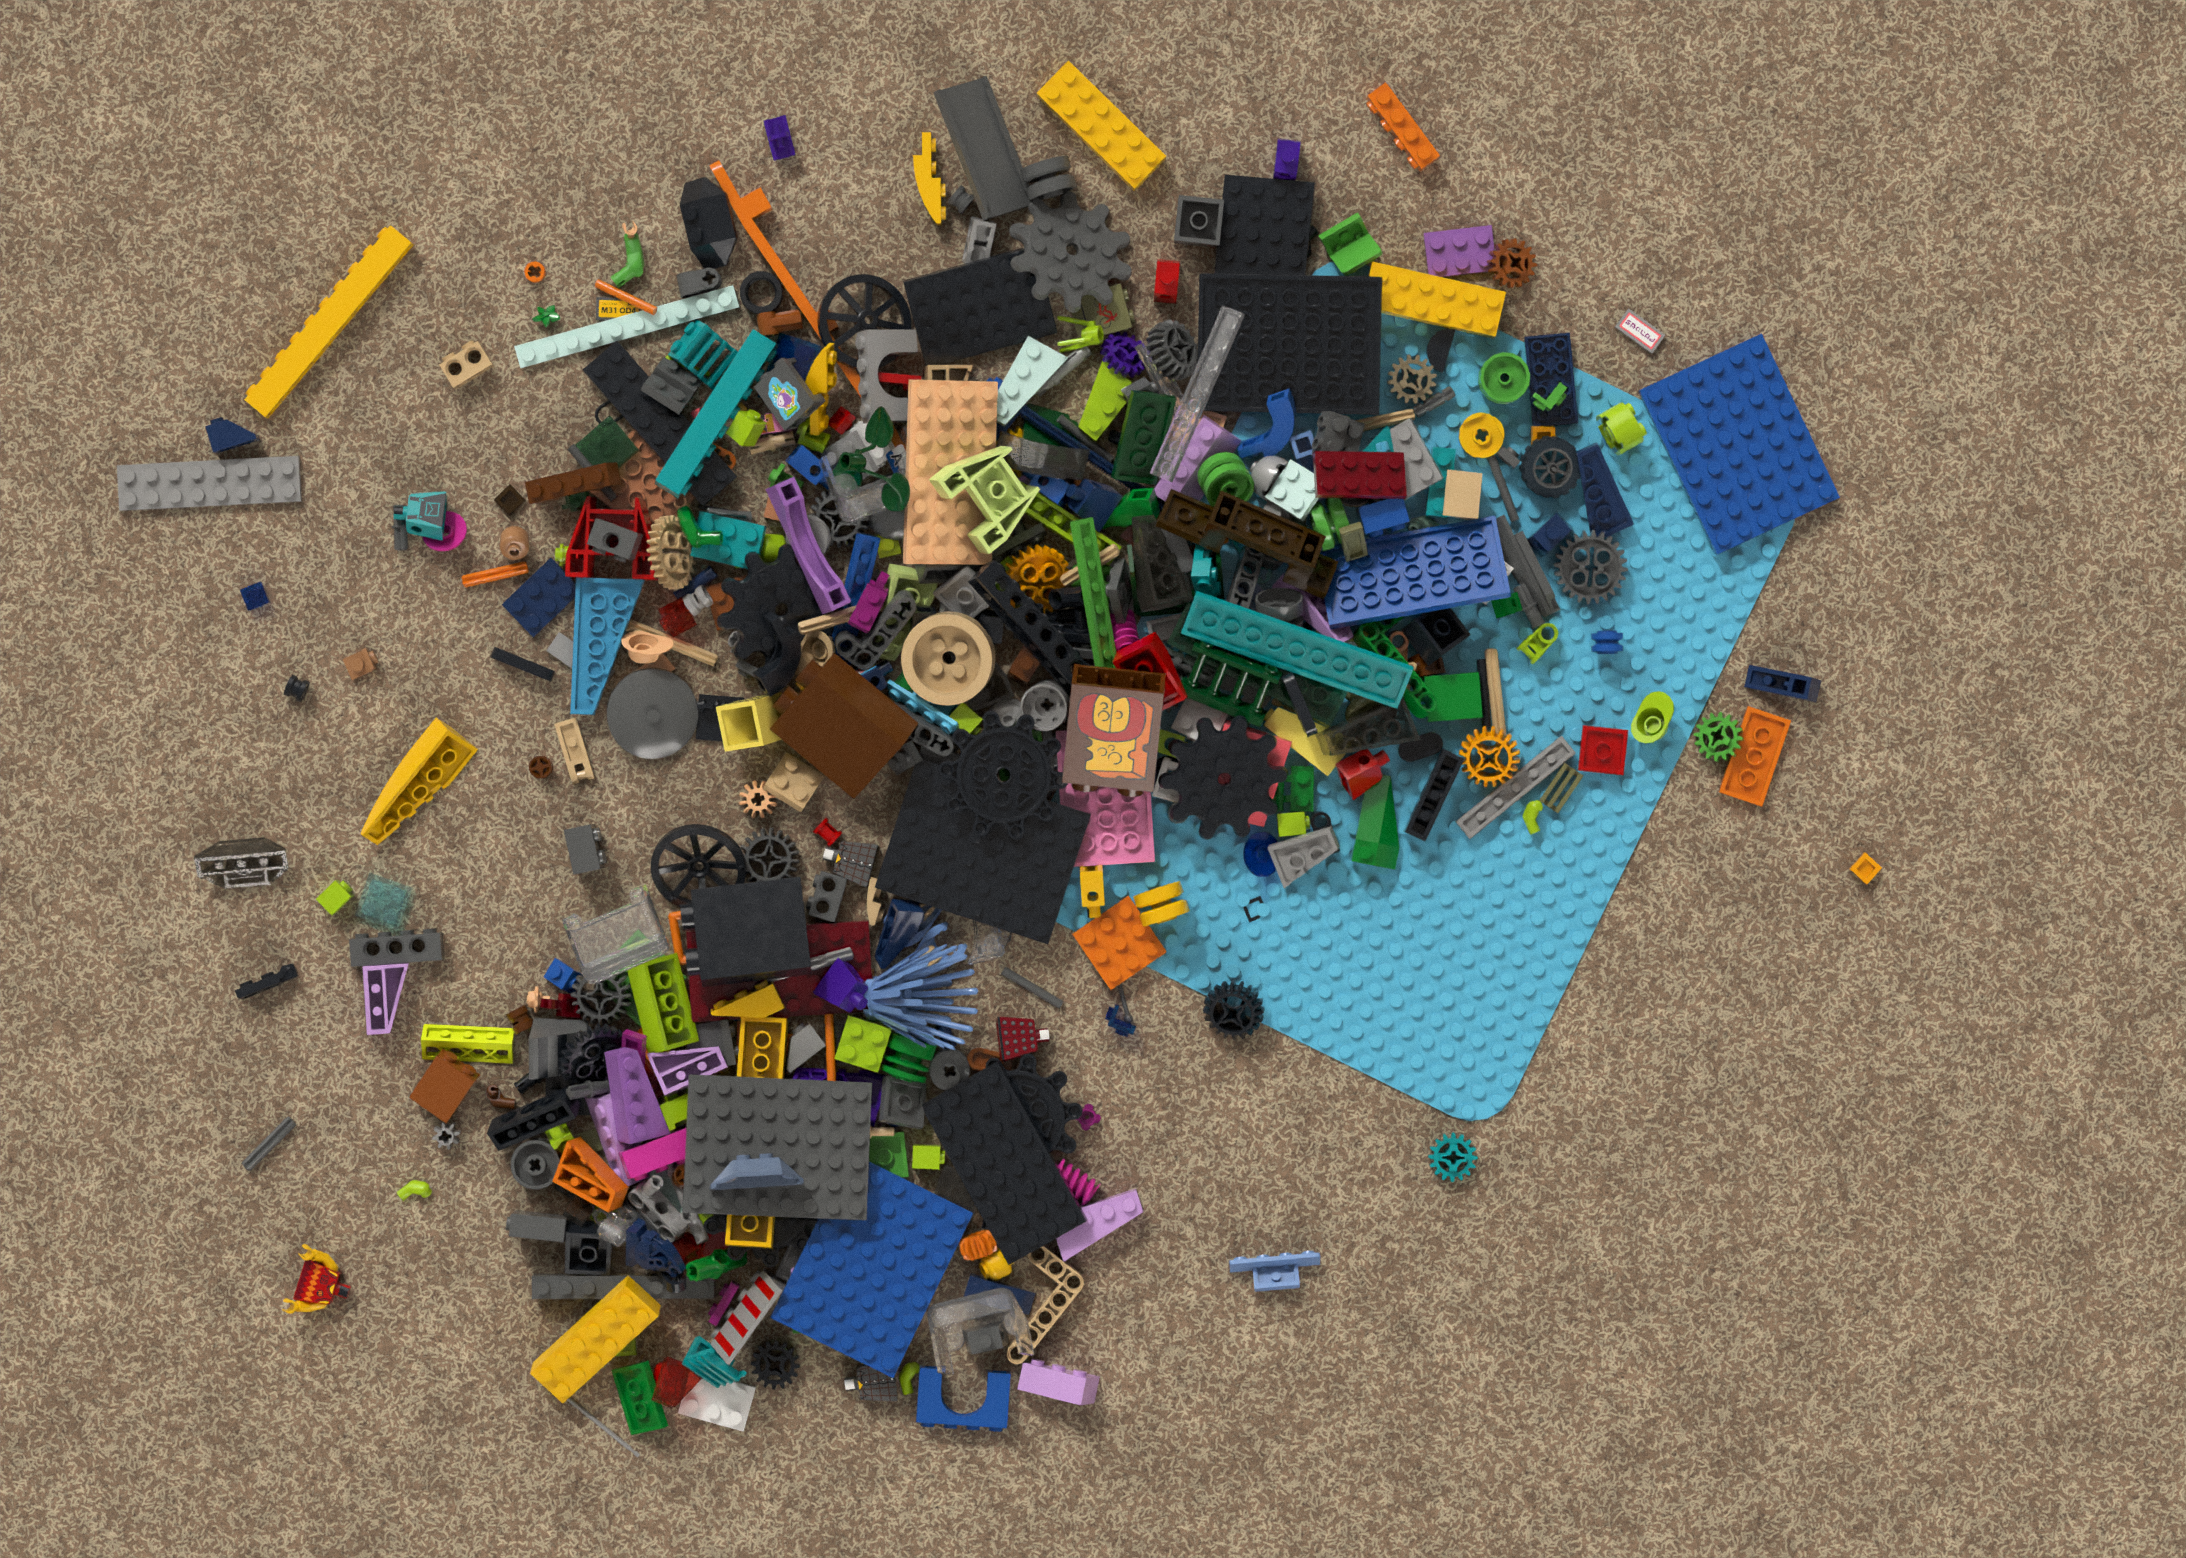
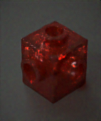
M682 597L658 609L662 617L658 619L664 631L669 630L673 638L697 626L694 616L685 606Z

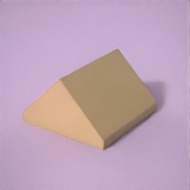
M1447 470L1443 508L1444 516L1466 520L1478 519L1483 473Z

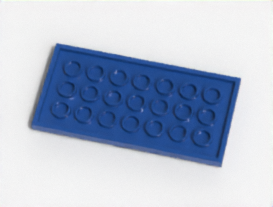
M1495 516L1365 539L1368 555L1346 562L1342 544H1335L1333 549L1324 552L1322 549L1320 551V554L1338 561L1328 592L1324 598L1330 630L1511 597Z

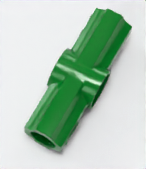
M716 1249L709 1256L689 1262L686 1265V1276L690 1281L694 1280L696 1282L707 1278L718 1279L724 1272L745 1266L748 1262L747 1252H745L740 1260L735 1261L729 1258L727 1250Z

